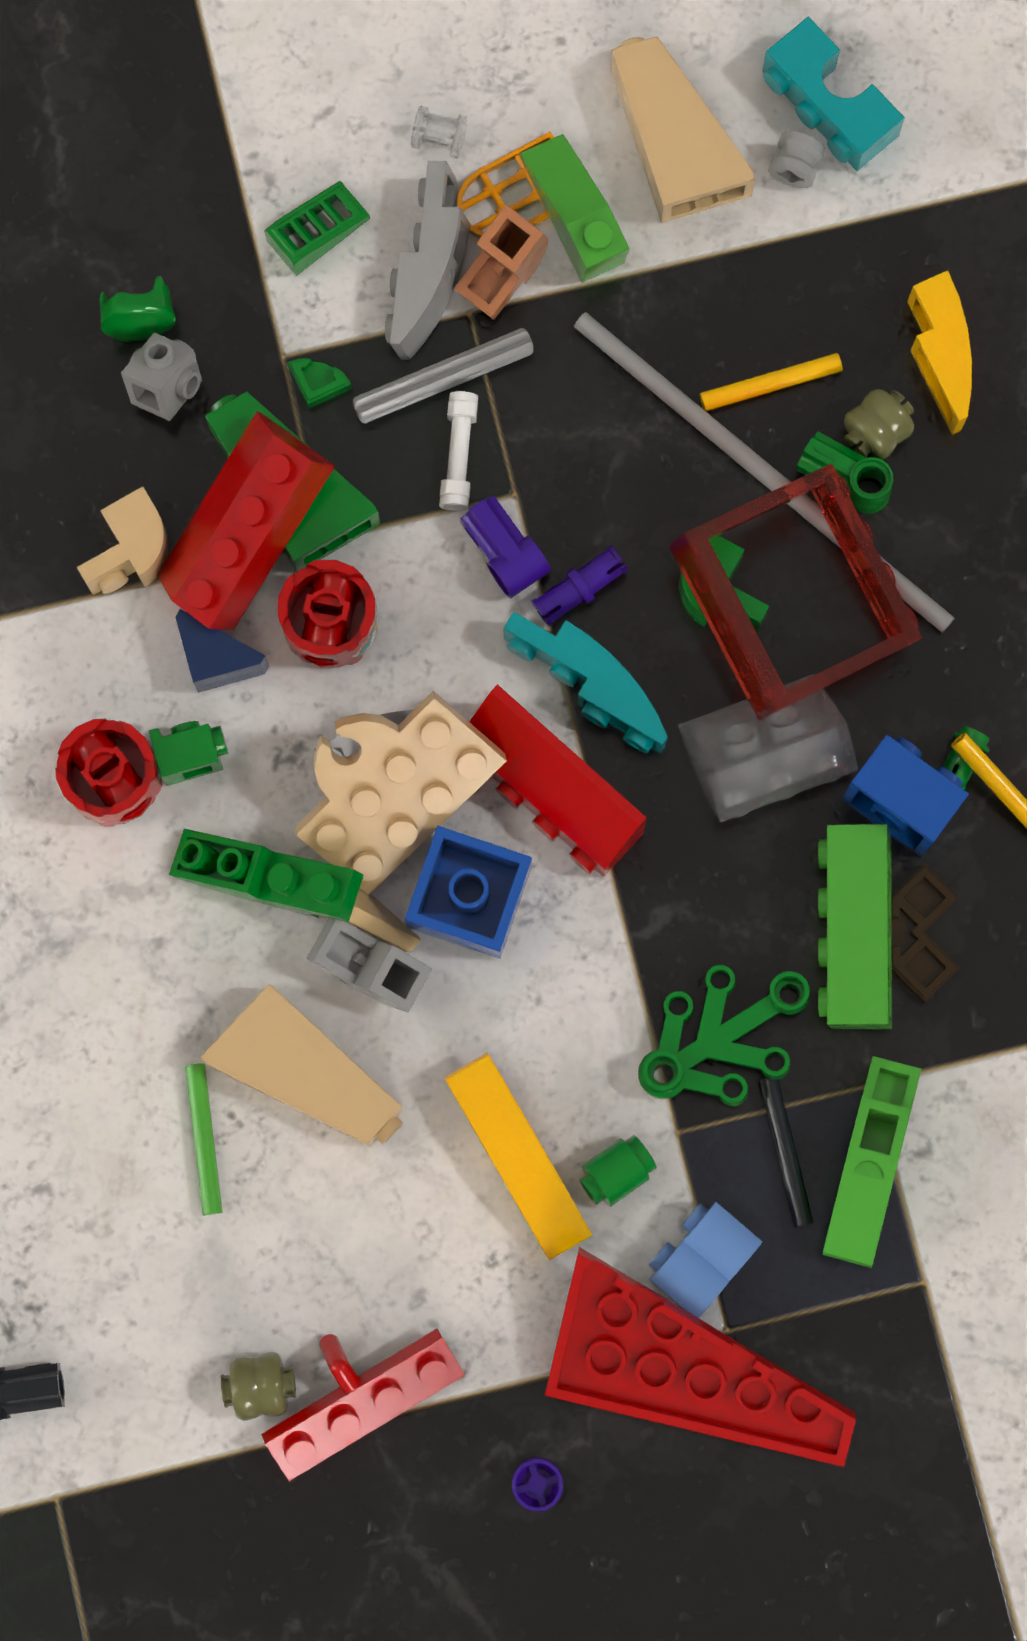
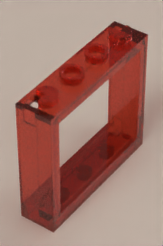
M832 463L683 533L669 545L758 721L922 639L918 631L916 615L909 606L904 604L895 586L896 580L892 569L887 563L882 561L873 544V534L869 525L864 519L859 517L850 499L851 494L848 484L842 476L837 474ZM812 492L888 639L785 689L709 540Z

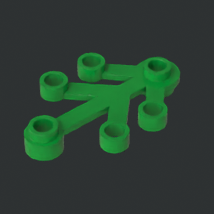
M725 965L711 967L705 977L708 991L697 1040L679 1051L683 1023L689 1021L693 1015V1001L685 992L674 991L665 998L663 1004L666 1018L659 1049L648 1053L639 1065L638 1078L643 1090L654 1098L670 1099L677 1096L683 1089L719 1096L724 1104L738 1106L746 1100L748 1095L747 1082L741 1075L729 1073L719 1077L692 1070V1068L706 1059H712L759 1069L767 1078L773 1080L786 1076L790 1069V1057L784 1049L780 1047L762 1049L733 1042L779 1013L793 1015L801 1012L807 1006L810 996L809 984L797 972L786 971L778 974L770 984V995L721 1025L727 996L735 988V975ZM717 974H724L728 976L730 982L727 987L718 989L712 985V978ZM786 988H793L798 992L799 998L794 1003H786L780 998V993ZM675 1000H682L687 1003L688 1009L682 1015H674L669 1010L670 1004ZM777 1055L784 1060L785 1064L781 1070L772 1071L765 1065L767 1058ZM661 1067H667L673 1072L672 1079L666 1083H660L654 1078L655 1071ZM729 1082H737L743 1090L738 1097L730 1098L724 1094V1086Z

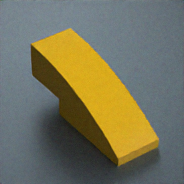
M945 271L914 285L907 303L922 331L921 334L916 336L911 353L953 435L962 430L968 417L972 389V356L968 327L961 301L949 271Z

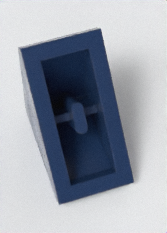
M180 609L175 618L192 681L198 693L266 673L269 663L264 654L218 629L207 628L184 610Z

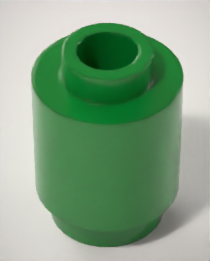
M633 1135L626 1141L620 1138L583 1164L581 1167L585 1176L579 1182L596 1205L604 1201L609 1207H612L650 1180L648 1174L655 1170L657 1166L642 1142Z

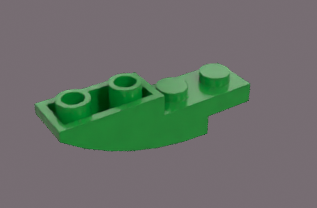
M185 828L169 873L174 878L243 899L316 918L323 916L345 922L350 920L364 876L354 869L278 853L261 845Z

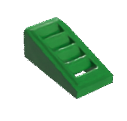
M338 181L275 221L264 232L269 245L291 271L298 276L370 219V215L344 184ZM337 199L351 214L345 220L331 205ZM324 211L336 226L328 229L317 215ZM310 222L320 236L313 239L303 225ZM294 232L305 244L299 249L289 238Z

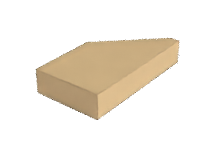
M359 889L350 920L347 923L388 944L394 945L404 952L411 953L421 941L419 936L410 928H407L398 917L374 896L367 895Z

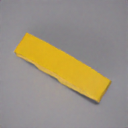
M483 1054L444 1077L548 1260L550 1261L592 1236L590 1229L489 1054Z

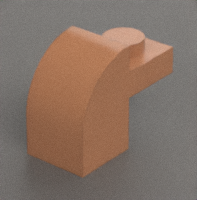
M505 204L476 243L482 251L455 286L454 290L495 320L522 282L527 284L536 271L547 250L548 238L543 232Z

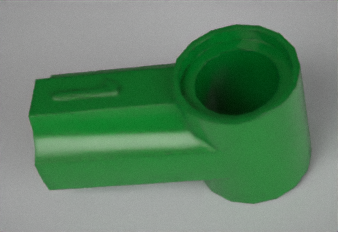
M819 431L810 439L796 467L797 471L847 498L851 505L859 512L866 514L876 513L882 510L889 502L893 486V472L890 466L881 459L875 457L866 458ZM865 478H873L878 480L883 488L876 493H866L859 488L858 483Z

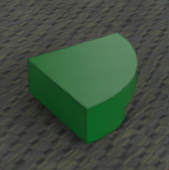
M309 358L287 362L288 368L308 409L352 389L346 375L340 369Z

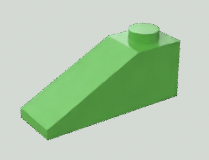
M564 134L520 153L524 166L581 283L624 264L630 248L608 203Z

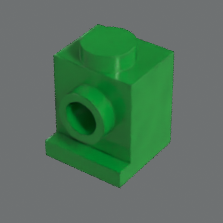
M189 721L172 727L170 729L172 734L166 736L162 735L159 728L148 730L161 777L167 786L224 770L220 756L229 753L221 726L211 728L209 724L200 726L199 721Z

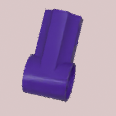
M495 496L481 500L460 518L462 526L488 562L486 564L493 578L510 599L551 572V568L538 546L529 536L524 537Z

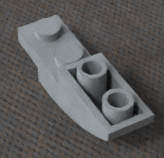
M428 161L426 178H421L418 185V200L420 207H423L422 221L415 224L413 232L415 252H399L398 268H393L390 275L391 296L395 297L393 314H388L386 317L385 338L401 360H411L440 321L454 292L467 251L470 223L461 207H454L457 179L447 161Z

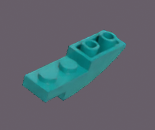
M512 613L503 628L504 639L509 642L507 648L512 653L528 662H532L534 657L551 667L549 673L554 678L568 686L574 687L576 682L581 684L583 687L578 693L577 705L583 708L581 715L587 720L602 728H606L609 723L625 733L623 736L624 741L641 752L648 753L650 749H653L661 754L666 746L668 736L657 712L631 674L609 651L567 620L562 625L558 634L554 636L519 614Z

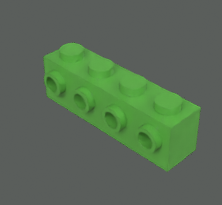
M888 824L827 825V839H819L818 842L819 868H827V888H819L818 892L819 917L827 918V937H819L818 942L819 967H827V987H819L818 992L819 1016L827 1017V1025L831 1029H892L891 830Z

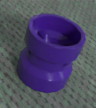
M542 1457L529 1458L521 1462L514 1472L512 1478L513 1494L517 1502L525 1509L534 1512L545 1511L553 1507L561 1497L563 1491L562 1475L552 1461Z

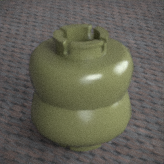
M873 389L865 396L861 405L851 409L845 415L843 424L849 434L844 436V440L850 448L857 444L858 446L853 451L866 458L867 455H870L871 457L884 460L891 455L898 443L903 442L912 435L915 425L910 415L914 413L913 407L908 401L904 405L900 404L905 397L896 390H892L889 394L882 389Z
M268 1352L256 1358L239 1356L232 1359L229 1366V1375H221L224 1407L233 1406L237 1418L243 1421L252 1420L261 1415L281 1416L285 1414L288 1407L287 1398H296L293 1366L283 1367L282 1358L276 1352Z

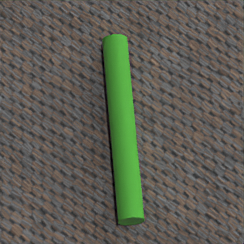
M205 1063L186 1065L185 1071L203 1216L220 1214L223 1211Z

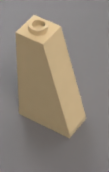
M658 36L646 40L642 37H634L622 42L617 48L612 49L610 69L661 223L752 197L755 182L753 170Z
M270 984L266 986L200 1057L212 1069L369 1147L376 1139L382 1145L386 1143L403 1124L398 1118V1115L403 1111L402 1106Z

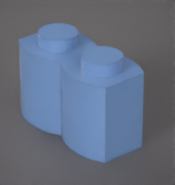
M713 1202L708 1209L700 1203L681 1225L688 1232L676 1247L667 1242L648 1264L655 1270L649 1279L684 1310L697 1318L706 1311L762 1243L758 1237L717 1202Z

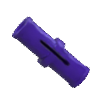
M610 545L607 547V550L578 570L572 567L566 571V578L538 598H534L531 602L535 609H538L537 612L544 622L551 626L554 621L580 603L589 604L595 600L593 594L629 570L626 564L621 562L623 559L618 552Z

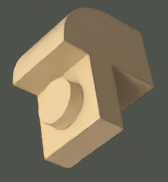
M142 486L100 510L119 544L77 567L93 595L100 591L103 594L116 591L128 582L127 576L134 572L138 575L143 586L147 587L156 580L157 574L168 558L169 538L157 509Z

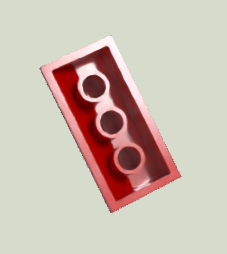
M256 411L157 574L172 602L209 629L234 630L335 465L267 416Z
M498 684L491 690L469 722L505 753L507 761L492 775L499 783L495 788L496 791L514 808L517 809L523 804L536 816L532 823L548 839L554 841L559 837L573 850L568 855L582 870L588 874L596 870L604 877L643 835L647 817Z

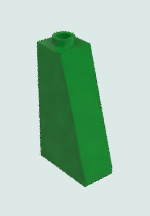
M247 391L238 397L235 394L223 397L211 407L212 412L205 415L209 429L227 459L256 411L261 412L302 441ZM333 469L284 548V552L298 572L300 569L305 568L306 564L323 559L381 525L378 510L368 498Z

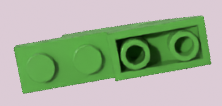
M875 1056L872 1057L822 1255L872 1268L921 1068Z

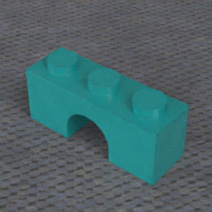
M808 16L766 51L762 69L763 77L774 93L779 96L784 94L796 106V114L809 129L816 128L828 140V148L836 159L842 163L848 162L856 171H859L899 137L905 117L873 84L861 94L852 98L837 97L827 90L823 80L836 69L840 49Z

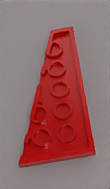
M579 1247L545 1396L844 1467L856 1422V1413Z

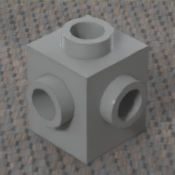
M153 333L143 347L133 353L129 364L121 372L130 403L168 421L173 418L187 399H191L196 394L202 382L194 350L181 340H170L157 333Z

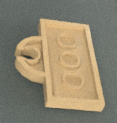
M434 691L399 725L381 715L360 713L343 717L335 721V730L341 737L352 738L357 741L360 747L355 754L342 757L335 754L331 749L329 739L320 736L315 750L314 771L318 786L326 797L295 827L296 836L330 864L354 869L362 873L364 876L360 889L369 895L436 830L437 825L441 826L507 761L505 753Z

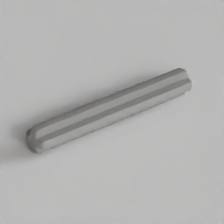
M525 328L517 329L355 396L353 399L354 410L362 423H368L527 357L533 353V342Z

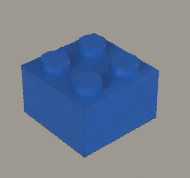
M886 735L853 779L841 800L872 823L888 824L891 836L919 857H922L969 793L961 788L963 782L954 773L941 766L935 770L921 760L922 752L914 744L902 737L894 740Z
M437 825L404 919L407 928L501 959L532 869V857Z

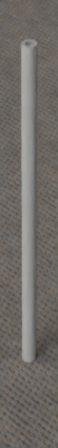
M587 312L580 316L574 328L943 633L955 619L950 613Z

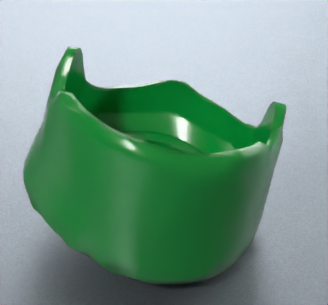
M161 276L156 277L153 289L144 294L118 292L110 299H107L104 291L100 294L101 330L107 336L118 341H145L153 333L162 336L175 325L176 316L173 311L170 289L165 285Z

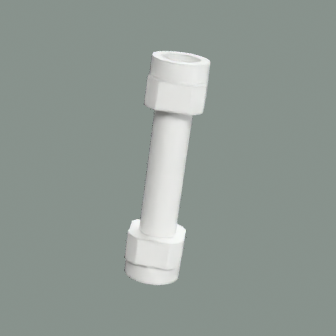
M455 391L451 392L449 396L447 418L452 422L447 479L441 480L439 507L450 511H465L468 509L470 482L466 481L471 424L476 423L478 410V395L471 392Z

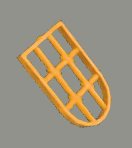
M551 132L536 138L486 166L480 167L465 179L458 192L457 207H461L464 211L490 196L498 207L495 210L496 213L473 226L470 223V233L481 238L484 234L481 230L489 226L505 206L499 194L503 193L501 190L524 178H527L533 188L530 191L531 195L508 207L517 211L538 199L541 201L520 157V153L553 139L554 137ZM516 159L521 168L517 170L518 173L493 186L487 174ZM478 178H481L485 185V188L482 189L483 192L462 203L463 196L468 187ZM547 211L528 220V222L535 226L550 217Z

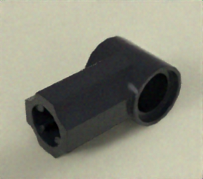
M60 1363L26 1366L25 1368L6 1371L5 1367H0V1420L11 1418L10 1414L65 1407V1387Z

